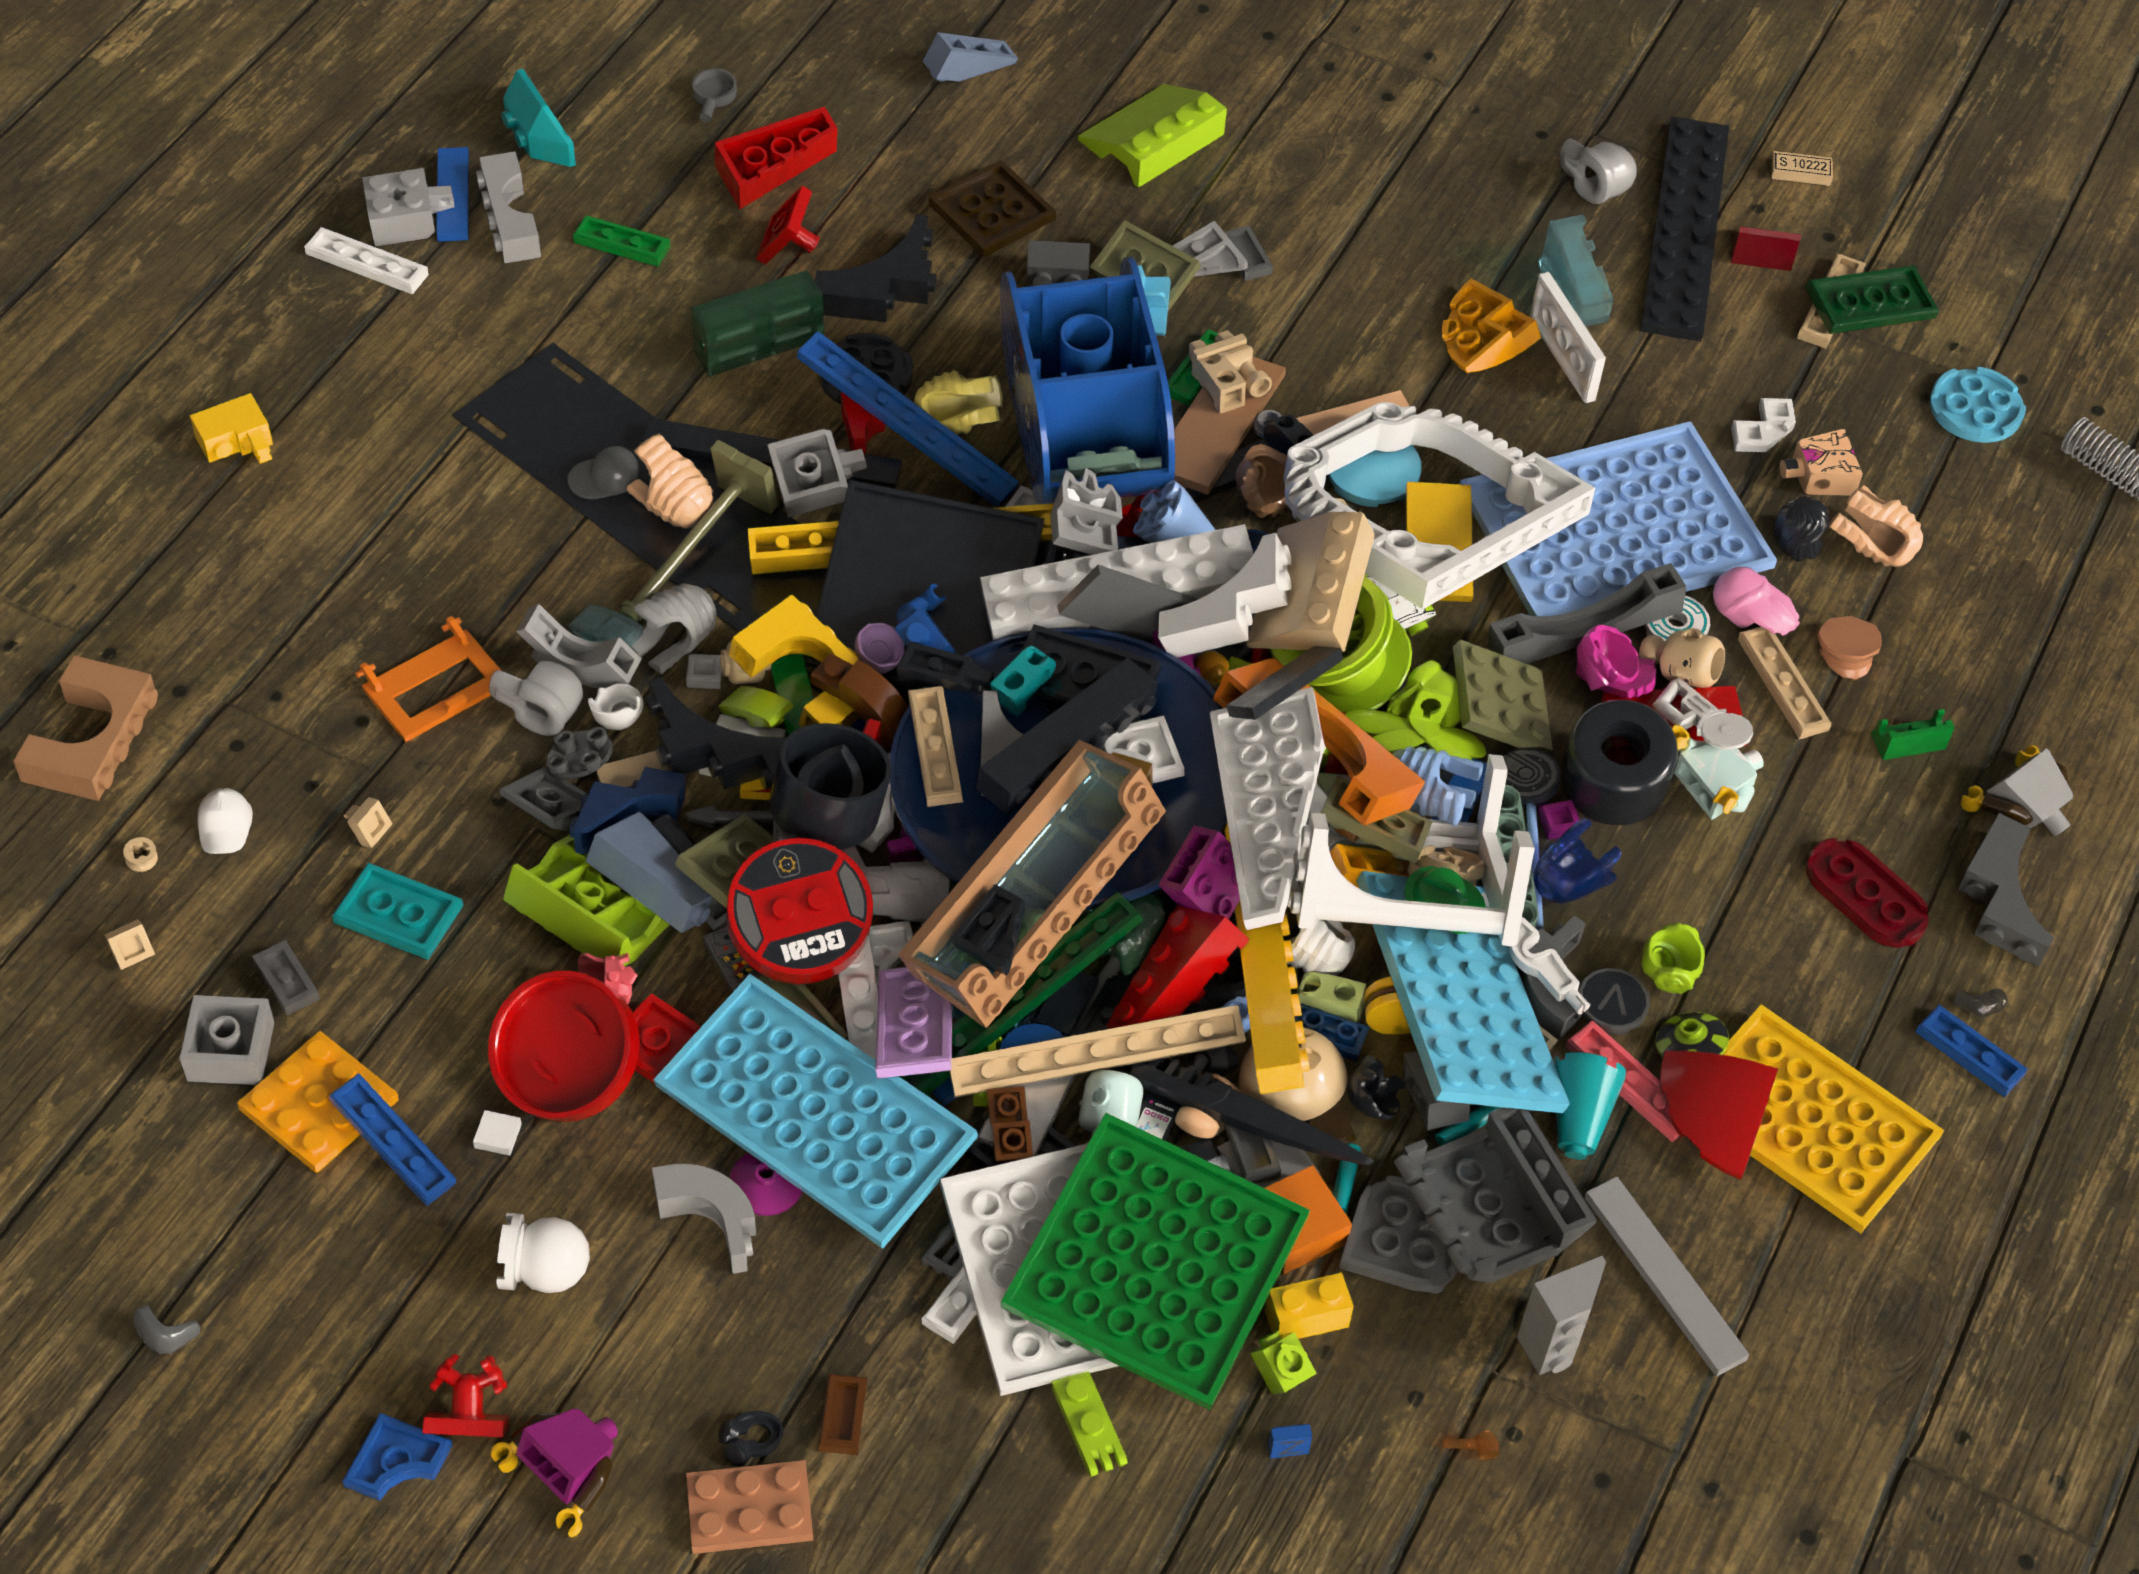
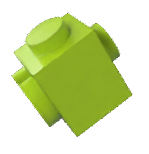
M1279 1330L1271 1332L1259 1339L1258 1342L1261 1347L1250 1353L1271 1394L1285 1393L1317 1374L1295 1332L1280 1334Z

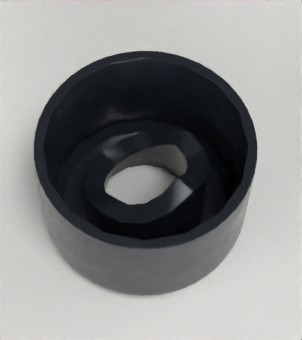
M1609 700L1590 707L1573 725L1561 767V782L1567 798L1573 801L1575 808L1582 814L1604 824L1628 825L1648 818L1662 805L1677 763L1678 745L1673 729L1661 714L1639 702ZM1610 736L1626 738L1633 746L1639 763L1621 765L1609 760L1601 751L1604 741Z
M819 723L797 729L785 739L780 751L769 799L773 819L781 830L791 838L819 840L840 850L848 849L864 842L872 835L878 825L891 777L890 759L881 745L873 738L848 726Z

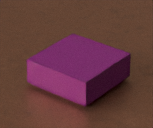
M1572 800L1539 805L1538 815L1548 840L1581 834L1583 827Z

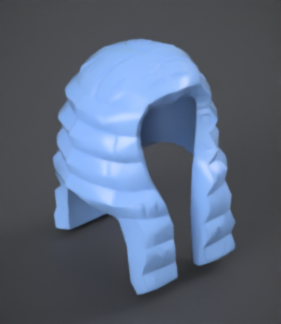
M1409 746L1406 749H1398L1393 753L1396 758L1425 781L1409 809L1410 811L1418 812L1420 816H1437L1440 820L1457 826L1462 817L1464 807L1473 809L1476 791L1445 784L1440 779L1439 768L1479 781L1483 771V764L1481 762L1450 756L1443 750L1438 752L1434 749L1426 750V748L1421 746L1417 749Z

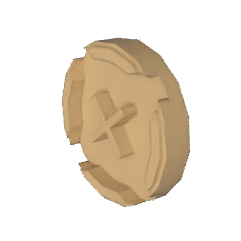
M1434 845L1423 846L1416 861L1422 867L1434 866L1452 869L1465 880L1482 879L1486 869L1485 861H1482L1478 855L1454 847H1444L1443 852H1437Z

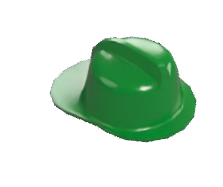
M1422 867L1413 872L1405 883L1404 895L1406 901L1486 908L1480 891L1449 868ZM1449 931V932H1453V933H1456V934H1467V933H1470V932Z

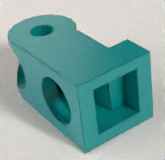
M1027 647L990 683L991 690L997 691L999 704L1018 717L1027 708L1026 702L1039 689V686L1046 683L1052 676L1056 662L1036 647Z

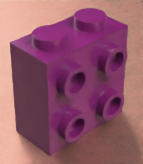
M1193 826L1158 886L1179 906L1226 916L1230 919L1240 901L1231 843L1219 831Z

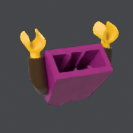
M572 1409L564 1413H537L511 1436L512 1441L509 1444L505 1442L495 1444L491 1449V1457L496 1462L502 1456L508 1454L507 1458L501 1461L498 1466L503 1473L514 1470L518 1464L519 1457L565 1504L571 1501L575 1504L572 1508L561 1510L556 1517L558 1529L566 1519H575L574 1525L568 1532L569 1537H574L582 1529L581 1514L584 1510L589 1512L606 1487L612 1469V1462L610 1460L614 1448L612 1440L616 1438L618 1431L615 1423L610 1418L603 1417L593 1423L579 1409Z

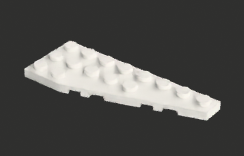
M1312 687L1297 691L1256 720L1229 717L1227 708L1210 712L1241 909L1246 930L1283 922L1301 847V831L1303 825L1306 826L1325 747Z

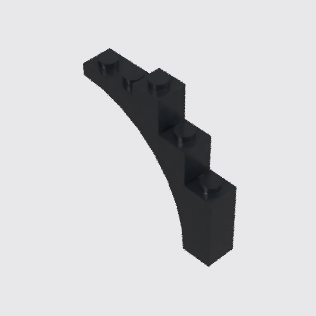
M662 677L648 681L650 695L646 696L645 700L650 715H656L658 718L660 746L656 747V754L662 767L667 765L669 771L688 774L708 767L713 778L718 777L724 789L760 778L763 788L770 789L771 791L780 751L786 738L751 735L712 723L687 708L673 695Z

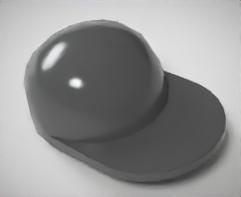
M609 446L604 448L596 455L595 459L580 462L571 469L568 475L569 488L575 495L585 499H598L627 492L626 487L639 479L638 460L625 447Z

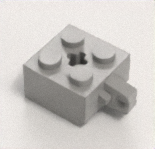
M424 168L362 177L375 247L429 238L435 232L432 213L454 208L451 186L428 187Z
M821 429L767 444L788 517L844 502L848 487L846 479L851 478L852 473L867 467L862 449L845 452L844 449H836L831 430Z

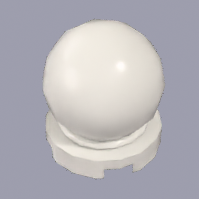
M506 1213L508 1225H502L497 1263H505L503 1277H497L498 1289L515 1290L517 1283L522 1280L533 1290L544 1293L562 1292L575 1285L585 1274L590 1260L589 1243L583 1232L572 1222L550 1217L540 1218L527 1225L524 1220V1214Z

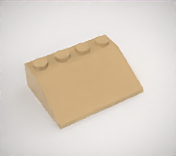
M1328 512L1278 528L1277 536L1282 545L1288 546L1292 560L1291 565H1287V571L1292 584L1291 590L1287 591L1288 605L1255 613L1247 642L1249 648L1309 650L1313 646L1340 648L1341 652H1345L1375 537L1363 512Z

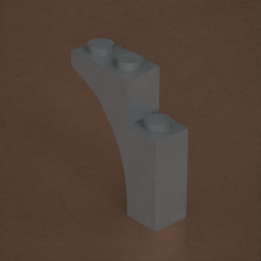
M1999 813L1970 863L1958 890L1968 894L1973 899L1988 904L1974 935L1984 939L1991 945H1996L2016 955L2023 961L2030 962L2039 967L2054 937L2033 916L2020 889L2018 879L2019 855L2031 828Z

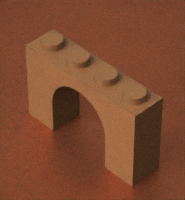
M74 655L59 681L65 701L111 716L109 724L96 737L80 743H63L29 734L15 757L14 764L21 782L99 801L105 789H109L112 785L114 772L119 763L126 759L129 745L134 736L141 732L143 719L148 710L154 708L158 692L154 687L151 674Z

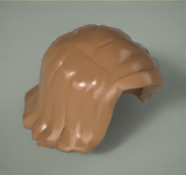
M1262 444L1252 446L1246 453L1243 461L1236 469L1235 482L1239 494L1247 501V508L1255 512V515L1260 518L1268 515L1273 519L1278 514L1282 515L1287 509L1284 494L1285 484L1283 481L1287 455Z

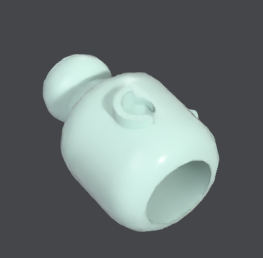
M1097 1070L1092 1072L1086 1080L1083 1097L1079 1102V1105H1081L1078 1118L1079 1125L1086 1131L1091 1132L1093 1136L1104 1114L1108 1113L1137 1127L1143 1098L1141 1082L1132 1075L1118 1071Z

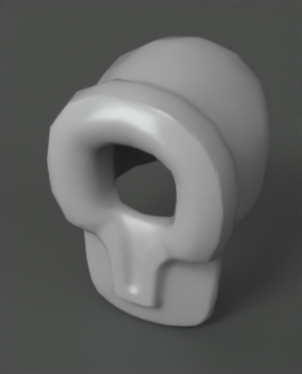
M1569 138L1561 148L1560 165L1562 169L1574 179V188L1577 193L1592 204L1605 203L1609 198L1623 194L1633 185L1637 176V166L1632 155L1622 146L1615 143L1601 142L1589 148ZM1587 166L1595 171V176L1586 178L1585 169Z
M540 661L525 680L496 670L489 684L491 696L512 708L515 712L516 721L530 731L544 736H554L564 729L565 723L577 711L583 698L582 683L570 669L552 661Z

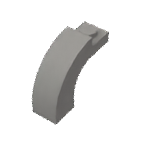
M539 604L530 606L516 631L534 648L531 657L537 663L540 661H552L570 669L579 678L582 685L592 688H607L614 684H629L642 659L620 637L604 642H592L571 634Z
M671 1164L653 1167V1181L660 1219L685 1214H696L711 1219L722 1229L725 1235L732 1273L748 1271L747 1256H753L750 1236L756 1235V1225L753 1208L741 1188L724 1174L700 1165Z

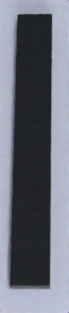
M650 418L643 439L644 442L650 437L660 434L670 444L672 450L678 451L682 456L712 461L710 448L717 440H720L739 452L771 467L772 471L774 470L767 444L781 441L779 439ZM864 454L867 467L852 473V477L846 479L847 483H849V480L896 489L902 468V460Z

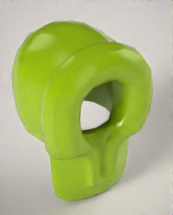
M1434 660L1425 661L1417 666L1408 676L1406 685L1392 696L1387 705L1386 712L1407 718L1421 687L1451 694L1452 699L1440 726L1454 727L1461 720L1456 677L1443 670L1440 663ZM1433 698L1426 699L1421 704V708L1424 711L1423 714L1429 715L1431 711L1436 710L1440 706V702Z

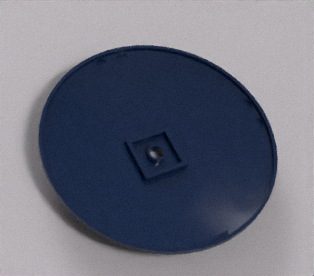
M1051 628L1055 631L1161 662L1162 669L1157 678L1156 703L1147 714L1141 716L1139 721L1164 716L1184 766V776L1153 783L1152 788L1166 812L1139 843L1136 850L1124 861L1115 875L1100 890L1092 903L1085 909L1092 910L1097 909L1117 892L1127 901H1131L1160 889L1158 885L1193 826L1216 830L1221 834L1225 830L1228 822L1210 717L1211 711L1223 708L1213 700L1216 692L1204 678L1182 660L1157 646L1127 635L1104 630ZM1030 631L992 641L963 656L973 658L974 663L980 665L981 669L993 672L995 679L1021 653ZM927 683L923 688H931L938 686ZM943 688L963 802L927 807L910 705L904 713L894 736L890 753L892 768L890 785L897 816L916 849L930 864L958 884L1021 808L1016 807L1006 815L988 798L981 796V792L976 789L979 769L981 767L983 694L974 693L972 690L970 693H963ZM1035 695L1026 702L1027 708L1018 717L999 704L1008 722L1023 735L1051 715L1044 699ZM1083 801L1068 821L1102 844L1110 833L1088 826L1087 811L1083 810ZM1059 830L1025 870L1024 875L1057 898L1095 851L1065 830ZM1015 883L1009 889V892L1022 898L1026 909L1046 911L1050 904L1053 903L1049 901L1046 903L1019 883Z

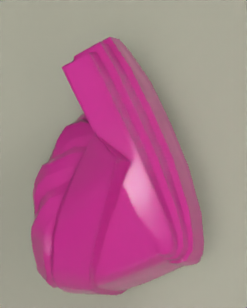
M1595 625L1584 635L1577 646V669L1575 672L1581 679L1587 682L1591 691L1600 689L1629 699L1631 697L1638 698L1642 694H1648L1654 689L1656 684V660L1638 657L1636 649L1631 645V640L1617 628Z

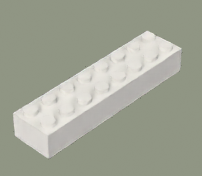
M1244 524L980 577L992 640L995 641L1007 636L1029 632L1033 624L1049 629L1086 628L1104 630L1061 616L1057 605L1098 564L1200 599L1233 578L1253 556L1246 526Z

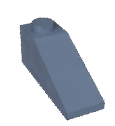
M937 32L923 59V63L930 70L931 76L936 80L959 82L1015 64L1018 57L1005 41Z

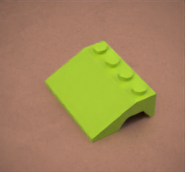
M1163 84L1078 135V141L1101 159L1109 154L1114 155L1128 167L1134 185L1139 188L1223 136L1227 108L1207 92Z
M570 835L552 844L540 864L532 869L526 870L519 864L512 866L503 900L581 953H589L601 958L628 953L630 961L623 963L624 966H627L634 962L670 925L586 862L588 854L575 853L574 838L570 837Z

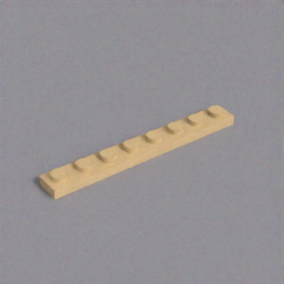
M1239 1005L952 1058V1070L949 1072L955 1098L986 1092L987 1089L1019 1086L1244 1043L1246 1039Z

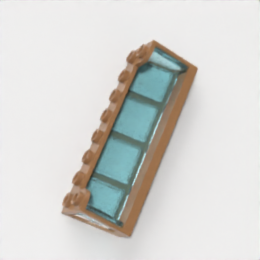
M1078 740L899 952L898 956L911 974L977 1023L987 1028L1166 812L1142 769ZM994 884L1022 898L1026 905L1011 969L1007 976L956 948L950 940L952 935Z

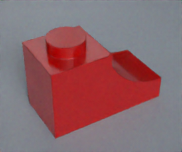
M841 392V415L850 450L862 449L863 454H866V446L869 440L878 432H885V424Z

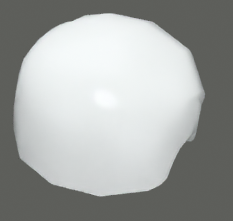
M614 684L607 688L600 687L595 700L592 698L588 699L595 721L604 728L612 730H623L631 726L639 718L644 707L639 690L629 684Z

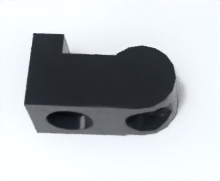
M1284 414L1264 427L1263 431L1267 444L1287 455L1288 450L1292 446L1314 436L1290 414Z

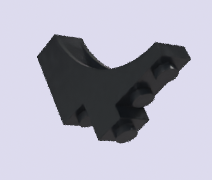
M916 215L906 237L889 253L870 263L842 270H817L812 289V304L815 315L886 322L888 311L895 308V301L928 304L929 293L935 292L937 284V274L932 273V260H929V251L926 250V247H932L933 229H928V216Z

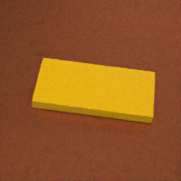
M1424 482L1406 483L1407 532L1412 533L1419 542L1451 545L1460 551L1472 545L1471 485ZM1473 581L1438 601L1472 602Z

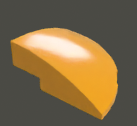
M1472 278L1461 287L1451 300V313L1447 320H1443L1442 337L1446 342L1447 353L1452 361L1466 373L1481 371L1508 361L1542 338L1535 319L1516 310L1511 299Z

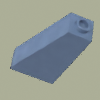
M637 812L595 834L586 862L679 932L683 933L694 926L702 925L710 914L708 907L712 896L674 866L679 854L642 813Z

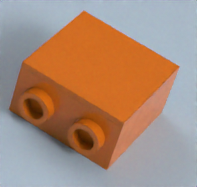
M1314 1165L1265 1187V1189L1311 1210L1309 1218L1281 1270L1283 1275L1346 1245L1352 1223Z

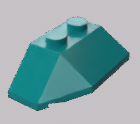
M523 68L517 70L503 97L505 111L501 112L505 127L512 129L519 148L524 147L530 158L569 167L576 165L573 141L562 128L527 76Z

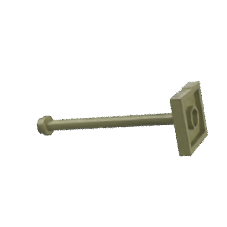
M720 440L716 441L710 449L718 487L725 491L632 602L625 600L621 604L619 614L625 621L635 624L643 619L635 612L634 607L646 599L650 600L736 497L743 499L770 515L778 507L771 467L739 452Z

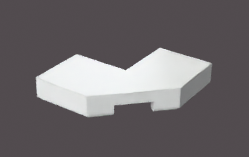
M1761 398L1759 402L1761 421L1733 420L1731 430L1734 450L1741 452H1767L1794 429L1796 423L1792 399Z

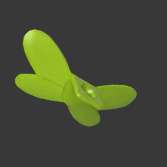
M1421 687L1407 715V719L1395 714L1372 709H1356L1345 714L1346 717L1368 735L1374 736L1372 738L1391 754L1398 749H1406L1409 746L1416 747L1425 742L1431 749L1437 752L1443 750L1450 756H1457L1462 759H1479L1486 755L1484 744L1473 734L1455 727L1440 726L1452 699L1450 693ZM1430 698L1438 700L1440 706L1436 710L1431 711L1429 715L1423 714L1424 711L1421 708L1423 701Z

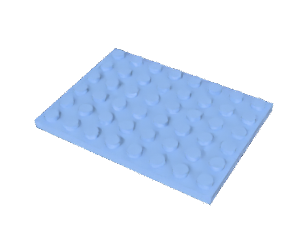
M1690 421L1546 458L1595 487L1589 515L1501 564L1530 616H1554L1593 605L1629 584L1640 573L1672 563L1686 585V592L1714 585L1719 576L1734 567H1748L1757 573L1773 569L1777 559ZM1479 475L1460 480L1461 485H1471L1472 513L1485 536L1491 535L1502 529L1505 525L1527 515L1523 506L1515 505L1506 499V488L1487 476Z

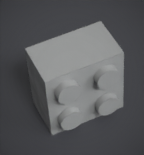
M193 995L180 1054V1061L187 1082L258 1085L263 1080L274 1027V1019L268 999Z

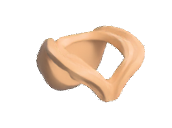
M1212 1074L1215 1082L1220 1081L1231 1086L1232 1089L1241 1092L1226 1078L1218 1074ZM1182 1106L1175 1118V1123L1182 1130L1200 1138H1213L1225 1130L1223 1122L1214 1120L1206 1113L1189 1106Z

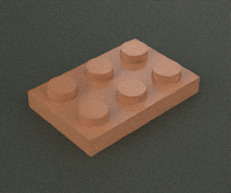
M806 1460L686 1473L693 1554L813 1541Z

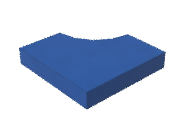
M379 1413L343 1478V1485L345 1488L380 1501L390 1488L404 1480L414 1478L435 1480L453 1446L450 1439L437 1434L423 1433L421 1428Z

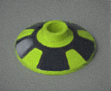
M1700 1012L1676 1015L1667 1020L1656 1034V1048L1662 1058L1665 1051H1695L1723 1055L1729 1044L1728 1030L1723 1022L1712 1015Z

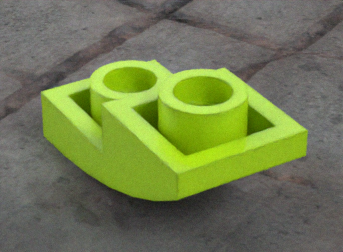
M740 686L718 707L723 715L746 718L751 727H767L771 729L781 724L785 720L784 715L794 706L791 701L773 692L756 687Z

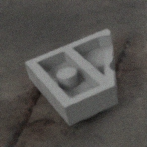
M1215 221L1173 245V247L1199 260L1201 267L1194 277L1248 268L1245 257Z

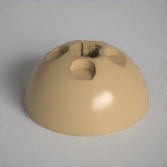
M1303 1027L1306 1043L1299 1044V1050L1307 1049L1310 1071L1303 1072L1305 1087L1260 1094L1252 1045L1245 1054L1240 1067L1239 1089L1243 1094L1302 1121H1306L1327 1112L1340 1100L1346 1089L1348 1076L1345 1062L1335 1045L1322 1034Z

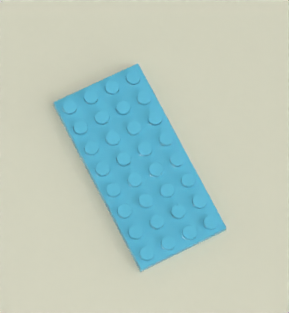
M1362 871L1356 880L1359 889L1377 897L1406 901L1404 889L1409 877ZM1476 886L1481 894L1485 892L1484 887ZM1372 924L1435 1101L1564 1113L1570 1105L1515 963L1511 958L1509 948L1501 944L1499 935L1482 933L1456 934L1447 930Z
M751 974L744 979L653 1079L656 1087L759 1161L764 1162L769 1168L775 1170L780 1176L882 1249L937 1186L940 1179L949 1172L978 1137L976 1129L899 1076L877 1079L875 1070L876 1060Z

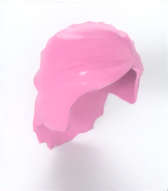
M1734 567L1717 579L1713 591L1714 604L1719 613H1722L1723 616L1727 617L1736 626L1746 628L1756 623L1769 630L1772 634L1780 633L1783 636L1789 631L1795 630L1799 625V615L1791 599L1771 585L1765 576L1758 574L1753 569Z

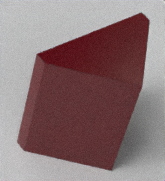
M1742 226L1733 227L1731 263L1791 271L1801 234Z

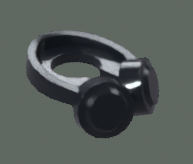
M750 1411L739 1415L735 1419L726 1418L720 1426L718 1440L726 1445L724 1453L727 1460L731 1464L741 1467L751 1457H763L775 1451L781 1443L784 1430L780 1420L773 1414L765 1411ZM759 1425L767 1429L770 1438L765 1443H758L753 1439L745 1441L738 1438V1436L747 1434L750 1427Z

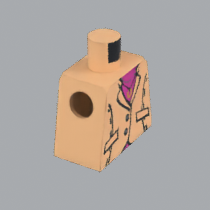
M1845 429L1801 439L1797 442L1793 458L1784 459L1780 462L1782 478L1798 477L1803 492L1808 495L1850 496L1855 489H1858L1863 475Z

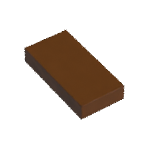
M828 1374L819 1452L858 1455L867 1377Z

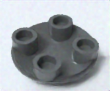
M602 727L575 733L562 731L554 737L555 745L547 755L546 766L553 776L561 779L584 777L595 772L608 761L613 750L612 741Z

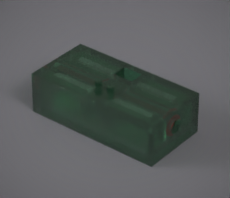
M808 270L691 308L694 352L709 377L801 347L816 332L824 335L823 294Z

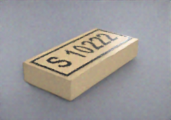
M1773 151L1771 179L1830 186L1833 179V161L1830 157Z

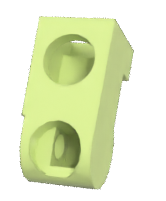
M1307 972L1303 975L1297 994H1299V1000L1302 1004L1359 1023L1365 1008L1364 992L1367 984L1327 973Z

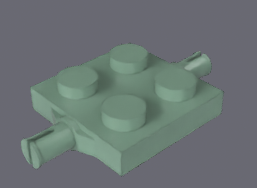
M1114 447L1109 449V453L1096 454L1095 451L1078 452L1076 457L1068 458V468L1050 470L1051 483L1060 482L1065 470L1072 473L1075 479H1081L1085 468L1095 473L1096 477L1162 469L1163 462L1161 456L1144 459L1138 458L1134 450H1129L1128 447Z

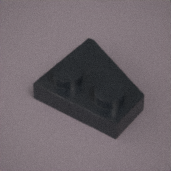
M994 884L952 935L950 940L956 948L1007 976L1011 969L1026 905L1022 898Z

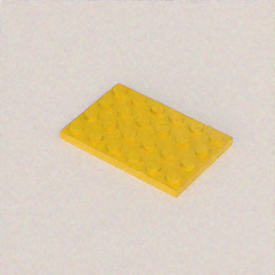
M1762 1004L1732 1036L1723 1054L1778 1068L1750 1156L1860 1234L1944 1132V1129Z

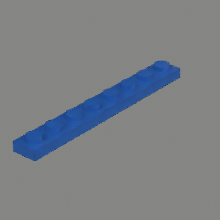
M816 332L798 350L796 358L996 508H999L1018 488V480L820 332Z

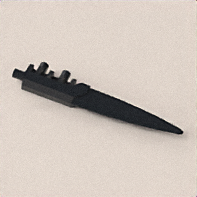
M1196 1053L1188 1068L1181 1066L1180 1061L1175 1058L1170 1061V1057L1119 1066L1130 1071V1075L1136 1077L1141 1082L1144 1090L1183 1107L1196 1108L1213 1119L1230 1126L1326 1157L1360 1165H1370L1373 1163V1160L1314 1126L1234 1090L1227 1084L1220 1081L1215 1082L1213 1075L1206 1072L1205 1075H1202L1209 1061L1203 1054Z

